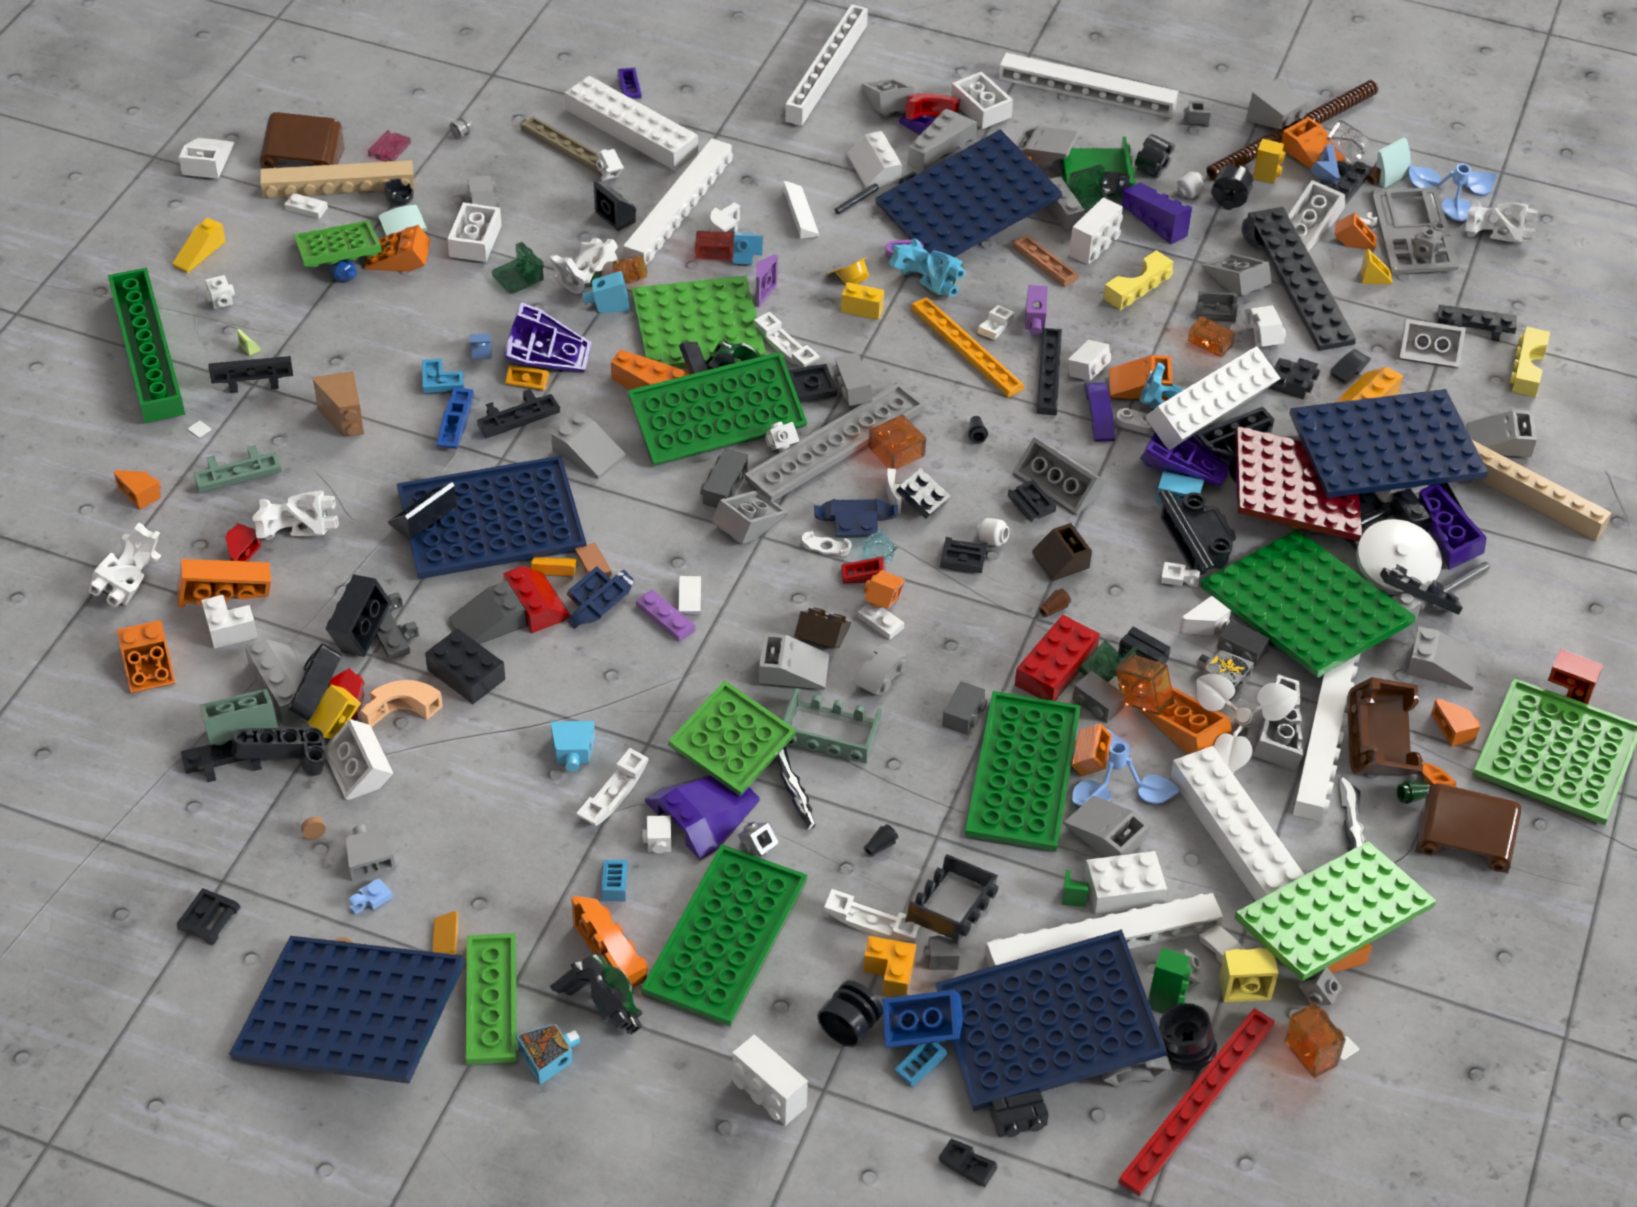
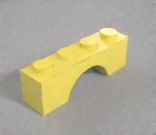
M1154 251L1144 258L1141 276L1135 278L1117 276L1105 284L1103 299L1117 309L1122 310L1138 298L1143 297L1151 289L1156 288L1163 281L1168 280L1173 274L1174 261L1159 251Z
M1526 327L1525 334H1520L1518 341L1520 346L1517 347L1515 358L1519 359L1514 361L1512 370L1516 372H1512L1510 384H1513V393L1536 397L1542 370L1531 361L1544 358L1550 332Z

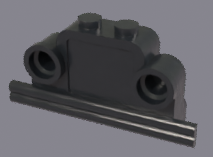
M1169 489L1158 492V496L1163 503L1161 520L1190 569L1198 570L1200 575H1203L1209 569L1225 566L1229 562L1233 541L1236 540V534L1229 527L1225 515L1215 506H1206V498L1200 493L1191 492L1186 494L1183 499L1176 500Z

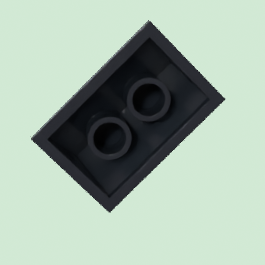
M453 482L432 489L390 519L388 524L409 540L413 539L457 506L455 485Z

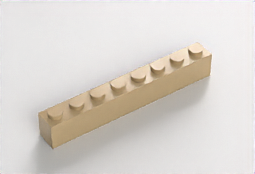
M412 160L261 169L263 198L290 197L293 193L308 196L385 191L386 182L392 179H401L403 185L406 186L409 183L411 188L414 189Z
M1473 441L1488 470L1487 478L1478 480L1594 541H1597L1606 530L1611 512Z

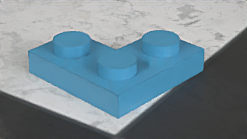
M442 359L422 360L423 393L452 392L453 387L464 388L463 371L443 372Z

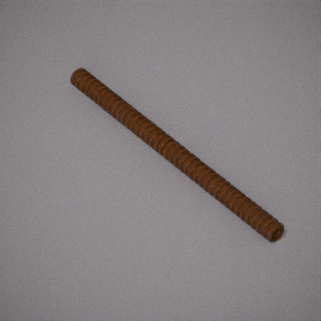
M1373 80L1360 84L1306 113L1302 119L1277 129L1209 165L1206 168L1207 176L1210 180L1215 181L1220 169L1224 166L1234 165V167H1240L1256 159L1262 139L1281 143L1283 131L1307 117L1322 124L1369 97L1378 93V85Z

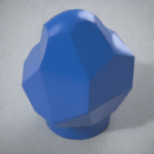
M339 260V262L330 266V272L337 281L345 283L356 277V267L350 260Z

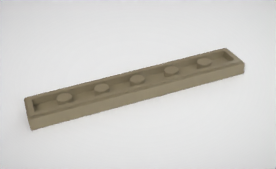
M534 116L521 124V130L602 176L596 164L598 159L597 152Z

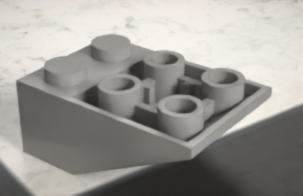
M1037 126L1024 130L1016 145L1025 155L1031 157V161L1036 166L1044 163L1049 164L1054 160L1064 159L1069 155L1072 146L1076 143L1079 132Z
M1511 410L1467 422V431L1473 441L1500 455L1532 457L1537 441L1533 411Z
M764 633L759 663V683L825 689L829 654L788 635Z
M1094 795L1063 823L1103 857L1133 853L1146 840L1151 827L1134 811Z

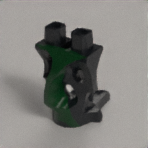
M723 339L718 342L716 348L707 359L706 364L710 370L736 363L734 361L735 358L746 361L762 356L753 347L744 342L733 344Z
M595 954L582 961L572 963V969L550 985L552 991L557 993L563 992L571 996L584 986L591 984L592 999L597 1009L602 1013L601 1018L603 1020L613 1023L617 1030L625 1029L627 1034L630 1035L643 1027L638 1019L643 1013L640 1009L636 1008L633 1002L632 985L628 977L620 968L609 965L602 954Z

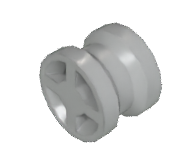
M464 116L460 117L458 121L450 123V130L457 139H461L464 134L468 135L473 131L470 121Z

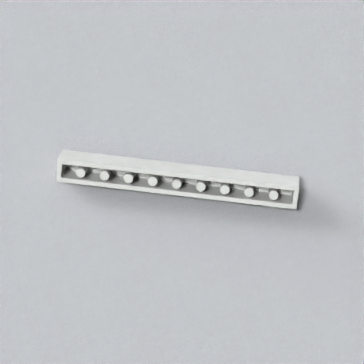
M851 4L787 101L785 122L800 126L804 124L867 27L868 8Z
M1010 53L1005 54L1000 64L999 79L1169 118L1172 117L1177 104L1178 91Z
M711 139L624 244L625 261L645 267L649 261H652L655 253L662 248L663 243L680 226L684 217L689 215L690 210L693 206L697 205L701 196L706 194L707 189L710 185L714 184L718 175L723 173L726 165L731 163L733 159L731 144Z
M1360 654L1323 675L1293 815L1320 821L1322 813H1327L1330 800L1326 799V795L1331 796L1333 782L1329 781L1330 778L1334 779L1337 765H1333V762H1338L1341 749L1336 747L1337 744H1342L1344 732L1340 731V728H1345L1348 715H1344V711L1348 712L1347 695L1354 686V683L1350 681L1351 679L1355 680L1358 667L1354 666V663L1359 662Z
M1213 893L1198 894L1183 900L1175 899L1169 903L1153 904L1142 909H1130L1124 913H1112L1101 918H1089L1074 924H1062L1056 928H1043L1033 933H1021L1006 939H994L987 943L985 957L989 967L1121 929L1128 947L1131 949L1203 933L1215 925L1221 926L1223 915Z

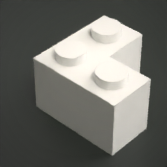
M223 595L201 600L214 649L258 638L250 605L227 610Z

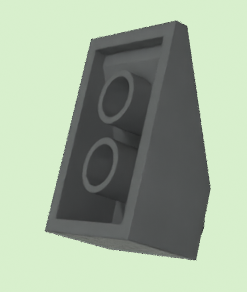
M508 581L486 588L449 617L454 630L458 628L479 644L527 627L525 608Z

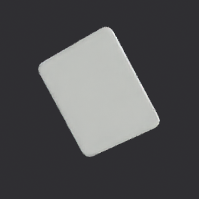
M198 421L188 428L198 437H202L212 430L202 421Z
M1347 1036L1331 1046L1342 1060L1359 1051V1048Z

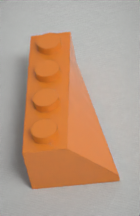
M580 896L572 897L573 926L594 955L602 954L609 965L620 968L628 977L632 988L644 983L647 978L646 970H648V965L643 957L639 958L632 941L626 940L623 936L624 933L621 926L613 922L606 906L602 907L597 899Z

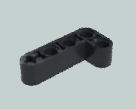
M324 643L312 653L303 667V670L306 672L287 710L306 721L310 720L321 701L342 654Z
M318 728L238 729L233 734L231 753L238 759L301 758L302 767L306 774L315 776L323 771L326 749L324 735Z

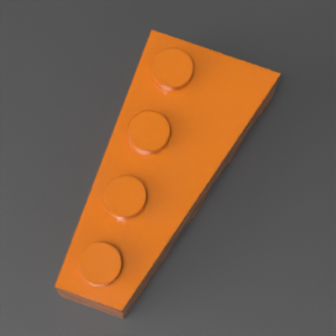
M621 349L611 361L612 380L629 390L690 375L689 371Z
M181 559L177 585L178 608L186 607V603L196 602L197 605H202L201 600L220 595L224 596L225 602L233 597H238L240 600L269 596L271 585L270 563Z

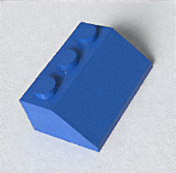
M955 990L882 998L886 1048L959 1040L963 1023L961 995Z

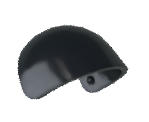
M1100 172L1098 175V186L1101 193L1109 197L1122 194L1123 190L1127 189L1131 175L1119 172Z
M1253 217L1245 218L1241 227L1243 238L1249 244L1263 248L1254 232L1256 220Z

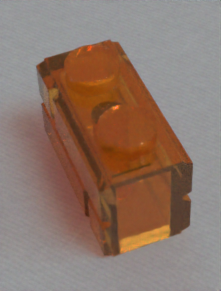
M1200 316L1189 329L1188 342L1223 357L1233 346L1235 332L1230 328L1223 327L1210 319Z

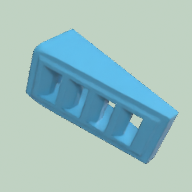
M604 860L602 901H626L628 860ZM608 879H621V881L608 880ZM608 885H621V887H608Z
M937 1042L919 1044L894 1071L913 1087L947 1057V1051ZM930 1049L935 1055L931 1057L926 1050ZM919 1056H924L928 1062L925 1064ZM915 1061V1062L918 1063L922 1068H921L920 1070H918V1069H917L913 1064H911V1063ZM906 1067L915 1073L913 1077L904 1071Z

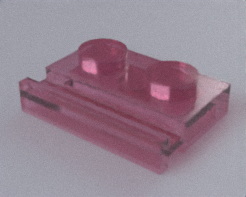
M387 130L368 150V156L371 157L373 155L376 159L384 162L395 161L411 144V139L395 132L392 134L390 130Z

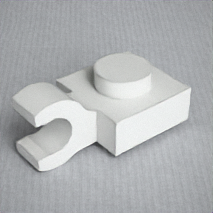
M1165 562L1161 583L1183 586L1184 581L1191 587H1198L1200 571L1186 570V565Z

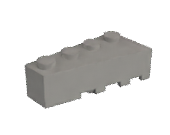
M945 109L909 146L908 165L924 171L939 162L942 156H949L952 154V150L965 146V142L975 140L977 121Z
M1278 674L1274 683L1282 684L1297 691L1299 698L1293 710L1283 719L1269 721L1263 717L1253 756L1296 771L1303 757V749L1301 748L1302 732L1300 730L1301 714L1299 712V681Z

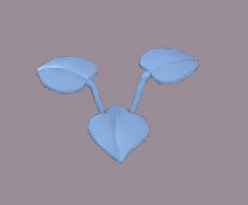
M1460 163L1456 166L1455 171L1451 170L1450 174L1440 181V176L1435 170L1410 165L1409 178L1416 188L1439 187L1452 176L1454 184L1458 185L1455 199L1446 198L1442 202V208L1447 217L1459 222L1467 220V212L1472 207L1469 201L1459 200L1462 185L1465 184L1474 194L1487 195L1492 191L1497 174L1471 172L1469 165Z
M1106 728L1112 735V741L1110 742L1111 745L1108 752V768L1104 782L1100 785L1095 780L1081 781L1073 790L1072 802L1081 807L1093 795L1110 801L1112 793L1105 788L1108 784L1112 767L1122 769L1125 765L1129 766L1136 784L1140 786L1138 790L1139 797L1148 803L1158 804L1165 802L1177 795L1179 788L1173 782L1158 775H1147L1141 782L1132 765V759L1128 758L1131 751L1130 745L1127 741Z

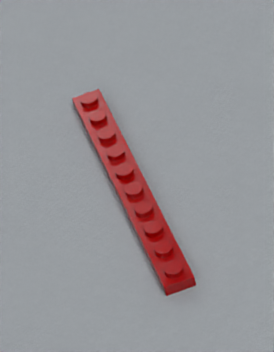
M1253 1008L1121 1174L1118 1180L1119 1184L1137 1196H1141L1274 1026L1275 1020Z

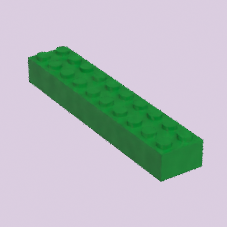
M147 267L108 275L144 423L185 415L182 396Z

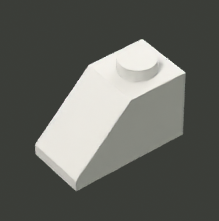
M1211 596L1182 617L1180 632L1183 634L1214 635L1220 630L1223 631L1226 625H1228L1231 610Z

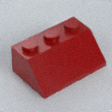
M520 566L503 573V580L508 581L525 608L526 625L531 633L566 621L571 617V614L544 573L525 566Z

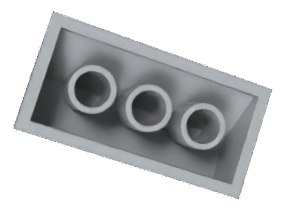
M1033 437L1013 470V473L1027 482L1034 480L1046 495L1075 514H1079L1095 501L1107 482L1050 444Z
M268 639L246 646L248 665L261 687L268 690L273 707L283 724L300 718L287 710L305 674L303 667L290 646Z

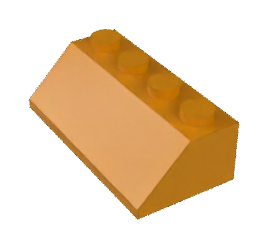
M1388 367L1365 372L1335 402L1397 395L1400 391L1403 375Z

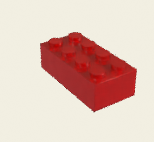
M1062 614L1016 668L1014 685L1039 699L1056 701L1097 652L1100 633Z

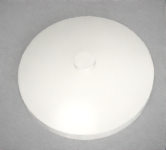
M1383 520L1373 524L1363 533L1356 549L1357 564L1363 576L1381 591L1395 596L1404 591L1384 583L1380 576L1384 567L1392 570V568H1396V564H1399L1407 569V576L1419 579L1426 586H1429L1433 580L1436 581L1441 570V553L1434 539L1419 526L1403 520Z

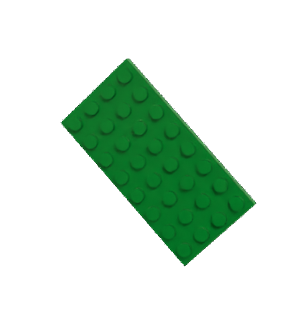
M781 352L631 389L627 393L653 466L764 438L767 435L766 431L771 429L770 425L781 421L783 425L793 422L795 429L807 426L806 417Z
M992 691L965 836L1057 852L1081 705Z
M721 844L641 987V994L731 1027L802 892L808 875Z

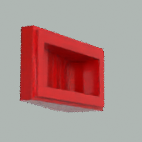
M883 556L841 564L843 583H866L868 580L871 581L872 576L877 575L881 570L886 571Z

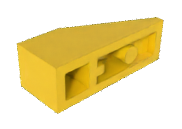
M207 217L196 226L173 261V267L189 273L226 241L223 224Z

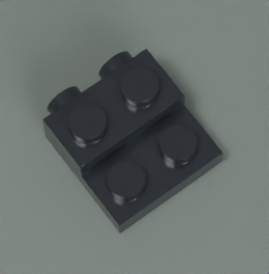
M1279 357L1274 370L1280 379L1270 386L1269 389L1304 400L1307 392L1311 393L1313 389V380L1317 381L1320 369H1317L1318 363L1299 358L1296 363Z

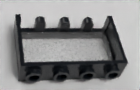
M946 854L943 867H937L933 881L927 880L924 893L918 892L915 902L910 901L905 922H914L917 925L956 940L955 943L958 944L963 936L967 937L972 923H977L981 910L985 911L987 909L990 898H995L999 888L996 885L998 875Z

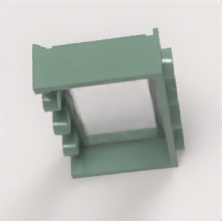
M796 688L783 720L796 729V735L787 745H794L811 751H818L867 764L868 756L881 725L882 709H877L875 719L865 717V708L861 705L856 706L854 714L843 711V702L840 700H835L833 709L821 706L822 698L819 695H813L811 703L800 701V689Z

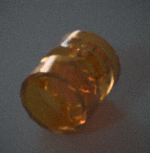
M640 254L629 257L628 261L621 259L613 262L614 273L622 271L625 284L631 283L632 279L639 281L647 278V267Z

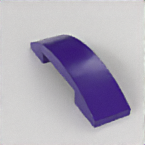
M1104 382L1084 383L1086 399L1089 400L1093 421L1094 442L1115 441L1112 405L1106 384Z

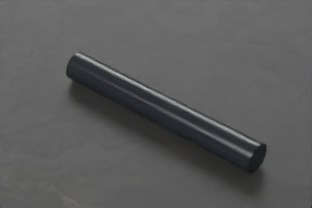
M874 183L836 207V214H841L879 190L878 184Z

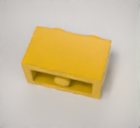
M1262 139L1257 152L1253 179L1272 184L1275 183L1276 178L1281 176L1283 169L1280 163H1283L1286 152H1283L1284 144Z
M847 282L842 293L841 312L879 320L884 308L885 290Z
M330 685L324 692L313 716L306 722L311 727L320 729L325 738L333 739L347 721L352 718L361 703L344 688Z

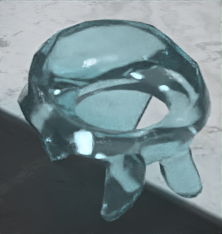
M880 528L864 542L862 546L863 555L866 559L879 557L873 553L872 546L881 543L888 548V554L883 555L884 562L888 563L893 560L898 546L895 547L891 540L883 534L882 528Z

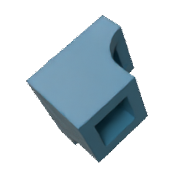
M735 232L733 264H752L753 255H762L763 235H757L754 232Z

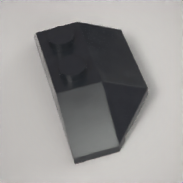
M1260 407L1196 432L1195 436L1210 451L1219 456L1234 460L1236 459L1235 432L1237 427L1250 428L1255 431L1271 434L1275 419L1264 407Z

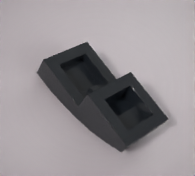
M1353 349L1330 370V375L1347 384L1355 373L1359 374L1371 361V358Z
M952 1138L938 1157L939 1161L983 1187H986L998 1169L997 1162L975 1154L972 1146Z

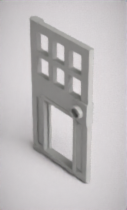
M1437 187L1397 190L1374 189L1371 191L1390 271L1393 276L1404 273L1459 270ZM1422 196L1429 223L1398 225L1392 198ZM1424 226L1442 232L1441 241H1443L1444 248H1441L1436 255H1446L1448 262L1436 263L1435 258L1429 260V263L1417 264L1415 257L1417 255H1414L1412 242L1416 233H1420ZM1393 243H1406L1407 250L1395 251ZM1397 257H1409L1411 264L1399 265Z

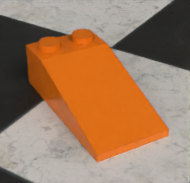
M1171 685L1137 704V709L1188 754L1211 746L1214 747L1215 741L1221 734L1227 733L1232 735L1230 717L1219 711L1204 709L1197 699Z

